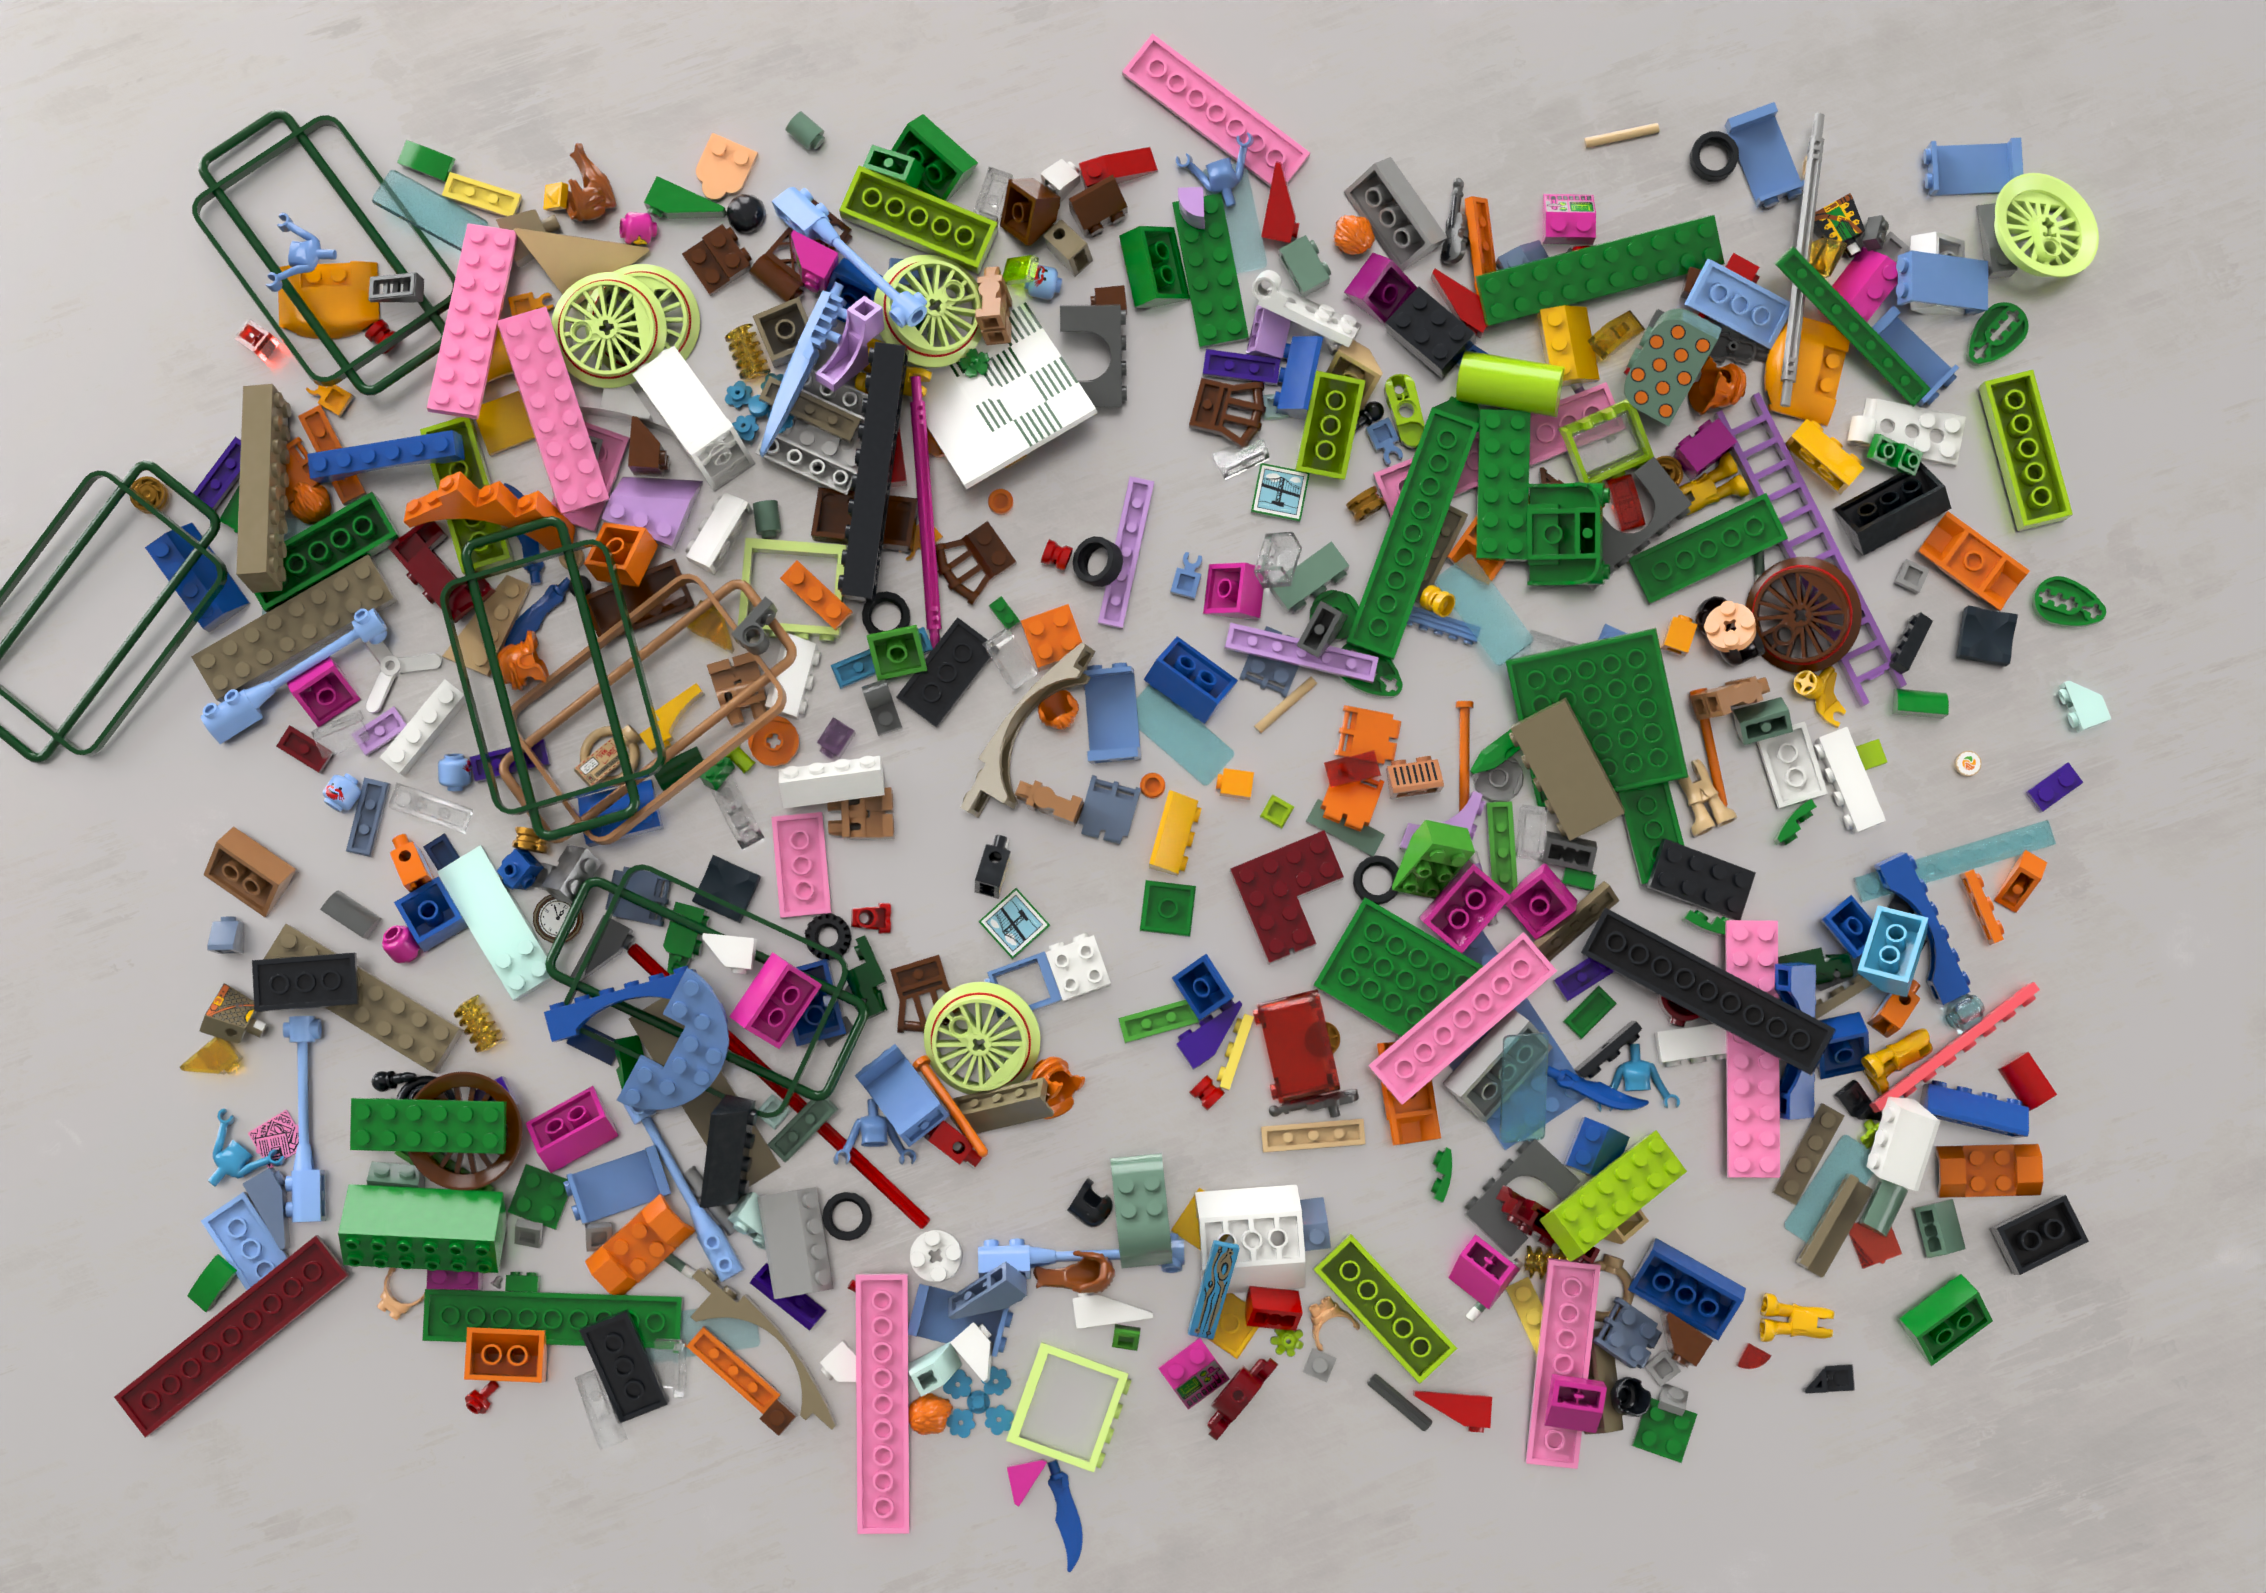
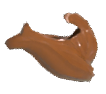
M576 143L574 152L570 153V156L579 167L584 188L582 189L576 180L570 179L568 181L571 192L568 191L566 211L571 220L581 222L583 220L598 219L605 213V209H613L617 204L607 176L588 159L583 145Z
M1078 1250L1074 1251L1073 1255L1083 1257L1080 1262L1078 1261L1076 1264L1057 1269H1044L1036 1266L1033 1274L1038 1280L1036 1289L1039 1287L1071 1289L1078 1293L1103 1292L1113 1282L1115 1270L1112 1262L1103 1253L1081 1252Z

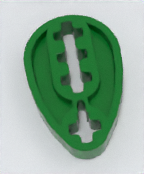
M2000 302L1989 307L1972 330L1967 346L1966 358L1968 362L1973 366L1990 364L2002 359L2019 346L2026 338L2029 328L2028 319L2023 310L2017 305L2008 302ZM2006 313L2009 315L2015 313L2017 315L2015 318L2017 323L2012 321L2007 326V330H2004L1999 335L2000 340L1992 341L1990 339L1992 336L1991 332L1995 333L2000 328L1999 323L2003 324L2009 316ZM1984 345H1987V348L1984 350L1982 354L1984 359L1981 357L1976 359L1974 357L1975 351L1973 349L1978 351Z
M2054 576L2044 580L2037 586L2032 596V606L2035 614L2043 622L2050 625L2068 628L2086 627L2099 623L2106 616L2105 605L2093 592L2080 583L2063 576ZM2047 591L2048 596L2051 598L2060 595V600L2063 602L2070 598L2075 608H2071L2068 611L2065 604H2060L2056 607L2053 600L2043 603V598L2039 594ZM2095 606L2096 611L2100 614L2091 618V613L2082 608L2091 609Z
M1348 643L1341 648L1379 657L1375 672L1377 675L1374 676L1373 683L1339 676L1344 683L1357 691L1375 697L1394 698L1400 694L1403 683L1391 659ZM1380 678L1388 682L1396 681L1395 687L1397 690L1386 691L1387 685Z

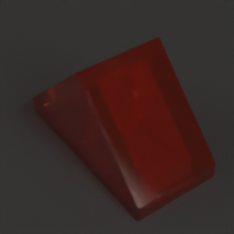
M251 319L246 322L234 337L235 340L263 362L269 358L280 344L270 332Z

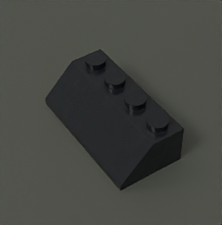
M1920 462L1916 476L1901 472L1835 507L1834 512L1851 543L1864 556L1952 508L1945 485Z
M726 1094L711 1113L700 1200L701 1208L737 1204L740 1198L747 1194L749 1180H746V1175L752 1165V1157H749V1151L752 1149L755 1141L752 1127L755 1126L758 1117V1111L755 1110V1100Z

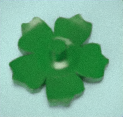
M974 348L966 353L967 358H960L959 365L965 371V376L972 378L976 377L978 373L984 375L988 372V364H986L990 360L988 353L980 352L978 354V351Z

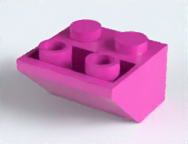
M1475 1234L1459 1255L1449 1279L1490 1310L1520 1271V1268Z
M1552 1374L1544 1425L1596 1433L1604 1409L1607 1391L1605 1383L1603 1381Z

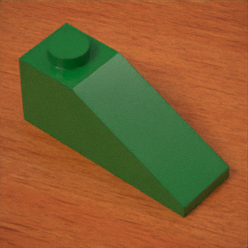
M656 176L644 201L648 213L659 219L662 216L668 219L725 218L727 213L725 207Z

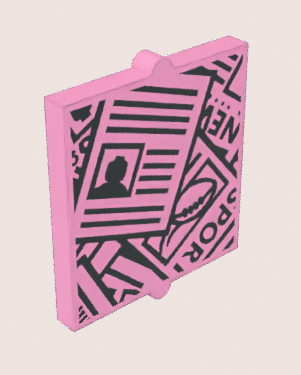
M284 1110L248 1133L257 1148L256 1153L260 1154L262 1158L267 1157L268 1153L273 1149L277 1150L276 1155L273 1156V1161H278L282 1156L286 1160L296 1154L297 1145H299L298 1125L295 1124L288 1110ZM271 1163L267 1164L268 1168L274 1167Z

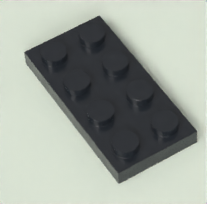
M957 617L926 657L927 671L914 673L896 698L935 728H938L997 651L998 647Z
M1662 839L1646 887L1731 919L1741 920L1756 872L1673 841Z
M357 953L252 960L255 1012L359 1005Z
M628 1309L580 1328V1334L620 1423L668 1405L667 1396Z

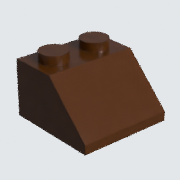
M1113 175L1069 198L1070 213L1084 236L1098 234L1104 229V225L1110 222L1113 224L1118 223L1128 213V206Z
M1034 178L1009 179L1000 226L1025 245L1031 246L1057 220L1061 197Z
M632 416L628 467L633 475L664 477V470H669L670 459L667 451L663 449L661 443L639 418Z
M1662 1311L1660 1318L1668 1352L1673 1354V1361L1683 1367L1688 1368L1689 1365L1697 1367L1713 1340L1671 1312Z

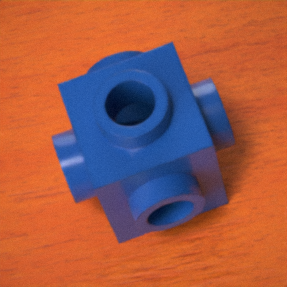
M514 849L511 854L502 860V865L498 868L497 872L502 877L503 884L508 888L526 890L534 884L536 876L544 867L528 850Z

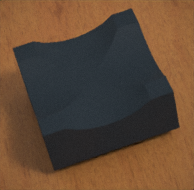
M1969 605L1965 607L1956 658L2000 666L2009 665L2018 614L1991 611Z
M713 855L698 888L746 910L761 876ZM695 893L692 902L738 923L741 922L744 916Z

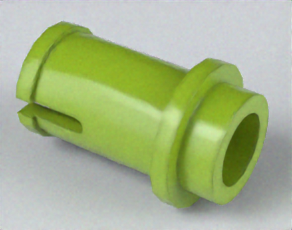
M739 745L726 757L730 758L745 774L756 762Z

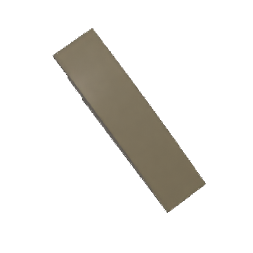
M661 998L643 1009L682 1029L685 1028L684 1025L663 1015L670 999ZM630 1017L628 1020L652 1059L665 1065L679 1038L641 1020ZM721 1069L709 1087L724 1094L737 1096ZM704 1091L695 1099L681 1106L707 1146L711 1113L722 1099ZM756 1125L752 1127L755 1141L752 1149L749 1151V1157H752V1165L746 1175V1180H749V1187L781 1167Z

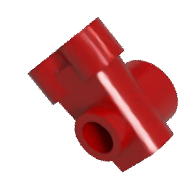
M878 903V906L852 908L851 927L878 930V933L890 934L891 904ZM862 913L868 916L866 923H862L859 919Z

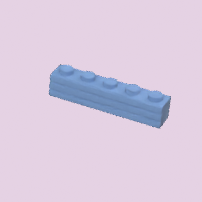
M1413 606L1407 622V626L1416 625L1419 626L1418 629L1423 631L1429 629L1434 631L1433 633L1442 636L1444 634L1449 636V639L1455 641L1460 639L1464 641V644L1471 646L1477 643L1482 628L1447 616L1440 617L1434 612Z

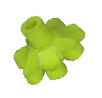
M1870 1119L1864 1123L1867 1132L1860 1140L1866 1149L1873 1146L1880 1122L1875 1125L1873 1120Z
M1274 1329L1277 1336L1271 1337L1270 1343L1278 1345L1275 1349L1278 1355H1282L1286 1351L1288 1357H1293L1295 1355V1348L1299 1350L1303 1348L1304 1343L1299 1340L1303 1336L1302 1330Z

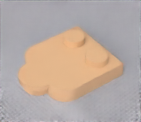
M712 133L696 167V175L702 183L704 195L708 199L718 200L725 194L737 195L740 193L755 164L758 152Z

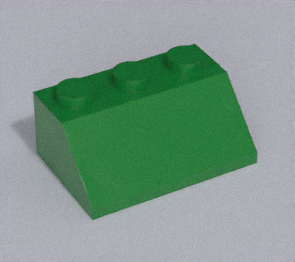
M924 114L906 125L891 151L915 158L925 168L918 187L923 192L948 201L968 180L978 164L974 158Z
M1138 226L1119 235L1135 308H1154L1190 299L1174 227Z
M1962 1274L1950 1280L1944 1287L1927 1297L1925 1301L1900 1318L1906 1333L1931 1366L1993 1322L1980 1293Z

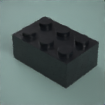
M1418 287L1385 322L1387 333L1442 379L1463 357L1464 352L1468 351L1476 343L1475 333L1421 287Z
M2058 1195L1990 1228L2013 1275H2021L2089 1242L2066 1195Z

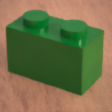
M873 144L862 166L917 189L925 171V168L915 158Z

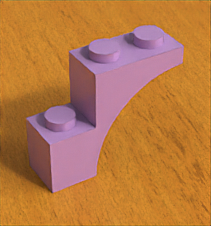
M863 296L847 309L846 325L841 340L829 360L815 373L816 381L835 392L869 365L867 343L884 330L883 307Z
M1473 791L1465 807L1457 815L1442 823L1468 828L1471 840H1473L1477 825L1473 824L1475 816H1481L1485 801L1481 800L1483 794ZM1407 824L1399 848L1407 850L1412 835L1421 825Z

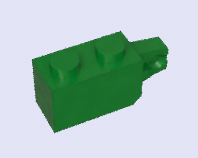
M675 901L673 911L708 927L710 917L706 916L708 911ZM672 921L669 922L663 947L669 953L667 972L673 975L674 969L688 966L690 960H694L695 955H700L703 941H700V934Z

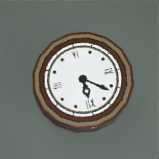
M552 895L545 896L536 905L533 912V925L536 932L544 940L554 943L572 904L558 901ZM582 907L565 943L572 941L582 930L584 925Z

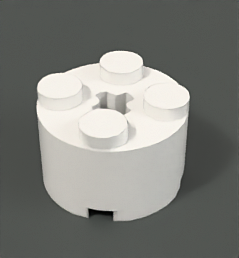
M932 1230L923 1233L914 1241L910 1251V1262L916 1274L924 1280L941 1282L953 1277L962 1264V1249L958 1240L953 1235L945 1231ZM940 1249L942 1251L940 1256L943 1259L941 1262L935 1261L933 1263L930 1252H936Z

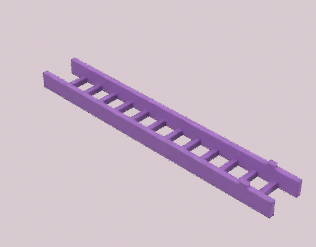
M1758 392L1751 397V400L1759 417L1734 429H1731L1722 410L1716 412L1714 418L1715 420L1719 418L1735 439V435L1763 422L1764 428L1771 439L1744 452L1737 441L1731 450L1755 498L1764 494L1758 480L1786 467L1793 484L1768 495L1770 501H1774L1797 489L1805 506L1779 518L1781 524H1784L1808 512L1816 529L1789 542L1785 540L1778 543L1785 558H1795L1796 555L1792 547L1820 535L1828 551L1814 558L1825 560L1831 557L1835 566L1842 570L1855 586L1862 608L1861 626L1866 625L1873 641L1847 653L1838 663L1860 707H1863L1870 702L1860 684L1867 679L1870 681L1881 676L1888 669L1898 689L1904 687L1907 683L1902 674L1888 666L1892 654ZM1774 445L1782 461L1754 474L1747 457ZM1802 577V590L1805 596L1809 582ZM1813 588L1809 601L1815 596L1814 592L1819 591L1817 588ZM1832 604L1824 609L1820 608L1818 611L1837 610L1839 607L1836 604ZM1818 616V618L1828 621L1826 616ZM1818 623L1826 633L1835 640L1837 639L1841 630L1834 632L1832 627ZM1877 647L1885 664L1857 677L1849 660Z

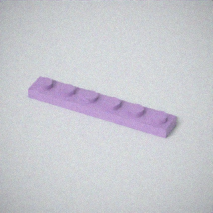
M1131 476L1129 478L1115 542L1122 552L1123 565L1117 579L1111 584L1106 585L1098 624L1123 629L1154 481Z
M1230 623L1224 649L1369 683L1374 681L1379 657L1329 646L1318 658L1296 646L1300 640L1298 638Z

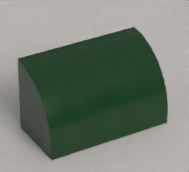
M696 746L673 757L654 776L662 791H665L705 759L700 749Z

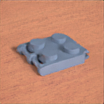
M1268 626L1264 630L1282 635V632ZM1249 655L1239 679L1243 681L1244 679L1261 685L1260 688L1265 689L1267 687L1282 693L1281 696L1286 698L1299 666ZM1247 672L1260 676L1264 679L1261 680L1251 675H1248ZM1270 680L1272 682H1275L1279 685L1284 686L1285 688L1283 689L1273 684L1268 683V681Z
M1092 775L1079 824L1083 825L1081 834L1099 838L1100 831L1102 830L1105 831L1103 840L1121 844L1122 837H1128L1141 788L1136 787V789L1119 785V782L1114 781V783L1097 779V776ZM1095 784L1110 787L1112 790L1096 787ZM1117 790L1134 794V797L1118 793Z
M624 866L623 871L614 870L611 882L619 885L623 875L630 868ZM638 871L630 878L625 889L653 902L660 903V905L665 907V904L668 905L669 902L667 895L671 881L652 872ZM663 881H665V885H664V889H663V894H662V898H661V897H660V894H661V891H662V888H663ZM610 892L607 899V904L605 908L606 910L608 909L614 896V894ZM623 898L620 899L613 914V917L660 927L664 925L661 916L658 915L657 920H655L657 914Z
M1615 1297L1613 1309L1609 1316L1604 1318L1603 1322L1605 1324L1598 1337L1595 1336L1592 1342L1629 1368H1636L1637 1366L1640 1369H1644L1651 1355V1352L1646 1347L1654 1349L1662 1332L1656 1329L1658 1323L1623 1299ZM1621 1307V1309H1620V1311H1619V1313H1618V1315H1617V1317H1616V1319H1615V1321H1614L1613 1318H1614V1316H1615V1314H1616L1618 1308ZM1608 1327H1611L1605 1340H1602Z

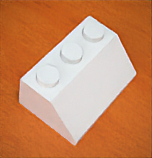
M1931 232L1911 236L1910 251L1965 258V241L1939 232ZM1920 302L1910 303L1912 311L1922 314H1965V308Z
M726 492L722 497L718 496L711 507L714 511L709 519L704 518L698 529L700 531L699 536L696 540L692 539L685 551L688 553L686 555L688 561L714 576L753 513L749 502Z
M787 633L797 648V656L795 662L776 677L783 686L787 696L786 705L779 715L799 720L800 714L804 715L807 708L808 700L804 698L806 690L811 691L814 676L811 675L813 665H818L821 652L817 651L818 646L816 643ZM781 644L777 663L783 660L787 654L783 644ZM772 681L765 703L767 710L776 703L778 698V691Z
M1888 1097L1882 1111V1118L1875 1134L1874 1144L1868 1156L1866 1167L1881 1179L1913 1191H1918L1940 1120L1915 1099Z

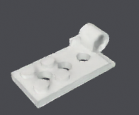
M1266 270L1261 272L1252 285V293L1259 300V306L1347 347L1351 345L1358 334L1362 324L1358 323L1354 317L1338 314L1329 305H1319L1281 287V278L1276 272ZM1266 281L1270 283L1272 287L1269 286V288L1266 290L1262 287L1261 282Z
M1866 398L1863 416H1852L1847 442L1859 448L1869 449L1874 434H1882L1898 443L1907 444L1923 452L1921 459L1923 461L1956 467L1966 417L1881 399ZM1886 420L1892 423L1893 431L1891 433H1884L1881 430L1880 423ZM1911 425L1917 429L1918 435L1916 438L1906 436V426ZM1936 430L1942 434L1943 439L1941 443H1934L1930 440L1929 435L1931 431Z

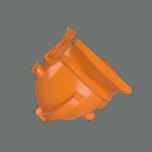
M1708 356L1701 369L1702 374L1699 381L1694 382L1688 392L1689 401L1694 410L1703 415L1709 408L1714 409L1735 405L1740 397L1745 395L1747 384L1746 374L1740 367L1730 363L1717 368L1713 358Z
M527 631L525 642L521 641L516 645L509 644L497 655L504 683H510L512 690L519 689L523 691V686H527V677L530 676L535 680L547 682L549 672L546 664L538 657L536 651L538 640L534 631Z
M1053 1056L1040 1060L1034 1066L1033 1075L1030 1079L1044 1077L1048 1083L1045 1101L1054 1111V1114L1043 1119H1052L1069 1111L1074 1104L1072 1097L1074 1092L1081 1089L1085 1082V1077L1071 1075L1068 1070V1063L1059 1057Z

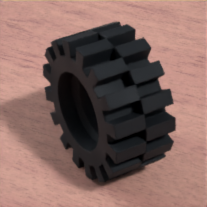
M825 913L814 917L808 923L807 930L805 929V938L821 945L818 940L819 932L825 927L834 928L837 931L838 940L833 946L825 948L839 955H844L851 945L852 936L849 926L841 917L834 914ZM807 945L809 951L817 958L836 959Z

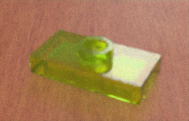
M1027 255L1007 258L1003 272L1005 283L1012 285L1033 282L1039 257Z

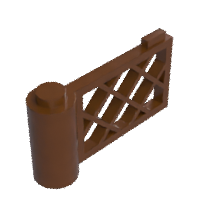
M814 199L811 201L815 206L819 204ZM829 212L830 214L827 216L830 220L829 222L832 226H837L843 231L840 239L847 245L852 239L850 235L852 229ZM790 227L784 231L765 254L756 260L749 272L784 302L797 297L801 299L804 295L802 289L805 285L802 283L800 275L795 272L794 263L796 261L793 256L791 233L793 230ZM814 240L820 244H825V246L828 247V244L823 242L822 240ZM832 246L829 247L830 249H832V250H834V251L836 250L835 247H832ZM780 247H790L791 259L780 260L774 253Z

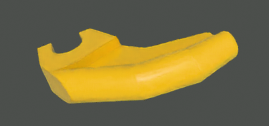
M1830 666L1819 674V677L1824 681L1825 688L1822 695L1815 699L1817 714L1827 724L1838 728L1840 722L1834 720L1833 714L1839 713L1843 716L1846 710L1834 694L1837 673L1835 668Z

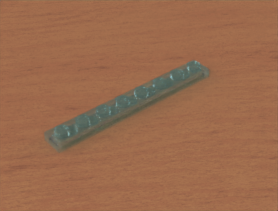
M2046 820L1916 859L1917 869L1915 871L1918 878H1922L1926 884L2022 855L2025 850L2032 852L2055 845L2056 842L2049 821ZM1877 872L1853 879L1861 903L1893 893L1883 887Z

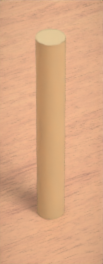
M1654 123L1584 138L1585 147L1590 148L1660 132L1659 125Z
M1310 676L1254 726L1256 730L1261 734L1317 685V682Z

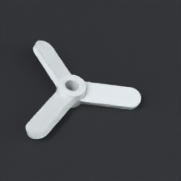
M363 641L380 664L381 669L367 700L366 709L371 713H378L396 676L405 672L436 669L442 663L441 656L437 653L396 658L383 641L379 644H371L369 641L365 643ZM394 662L395 668L388 670V664Z

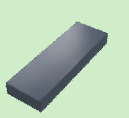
M364 777L346 852L372 858L390 783Z

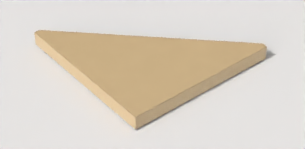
M521 228L514 229V232L562 295L574 283L584 277L597 273L614 272L620 268L630 266L650 251L648 247ZM594 290L589 291V295H591ZM582 295L575 303L580 304L586 299L585 296Z

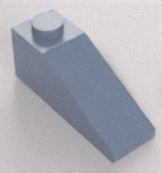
M268 1168L244 1182L243 1186L279 1249L287 1250L290 1248L289 1218L286 1217L285 1211L286 1202H288L284 1186L285 1177L280 1170L276 1171L275 1168Z
M1005 1261L948 1298L949 1318L953 1320L1009 1308L1027 1296L1026 1276Z

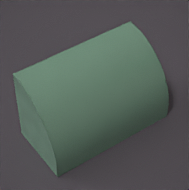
M1880 1178L1858 1224L1886 1238L1908 1190L1903 1186Z
M1953 1199L1915 1208L1927 1258L1947 1255L1966 1249Z

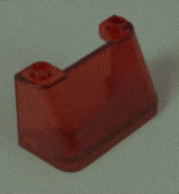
M1318 989L1256 1004L1257 1009L1253 1010L1255 1024H1261L1274 1078V1084L1270 1085L1272 1099H1278V1104L1339 1091L1340 1083Z

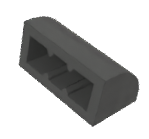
M1547 831L1542 852V862L1592 873L1597 853L1596 841L1578 837L1569 841L1567 835L1563 837L1559 833Z
M339 890L334 892L320 909L367 940L382 919Z

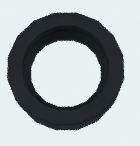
M1710 131L1701 135L1695 141L1690 153V165L1694 173L1707 181H1720L1727 178L1734 171L1739 159V149L1735 140L1728 134L1720 131ZM1710 142L1722 144L1729 153L1727 165L1720 170L1707 169L1700 161L1701 149Z
M1093 536L1087 538L1079 544L1074 552L1073 569L1079 579L1092 586L1103 587L1109 585L1117 579L1123 565L1122 552L1116 544L1103 537ZM1105 548L1108 553L1105 568L1097 575H1090L1088 572L1089 558L1097 549Z
M889 591L876 593L875 603L866 601L864 604L862 621L869 634L884 632L875 627L871 619L873 609L881 602L894 603L901 612L900 623L894 629L909 626L910 610L905 600L896 593Z
M1375 855L1366 858L1358 865L1354 872L1353 885L1355 892L1362 900L1366 897L1380 905L1392 900L1398 891H1393L1391 886L1385 894L1373 895L1364 888L1362 882L1363 874L1371 866H1383L1391 873L1393 885L1399 867L1393 860L1385 856Z
M843 1192L834 1195L828 1200L823 1209L822 1219L824 1227L830 1235L838 1240L851 1241L860 1238L867 1232L871 1225L872 1213L870 1205L863 1197L856 1193ZM844 1201L857 1204L862 1212V1222L859 1227L849 1232L838 1229L832 1220L834 1208Z

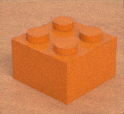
M604 522L596 540L602 542L610 549L620 584L639 587L658 547L657 542L646 528ZM592 547L584 565L597 581L612 583L602 549Z
M1069 604L1021 620V625L1038 672L1053 667L1066 654L1082 643Z

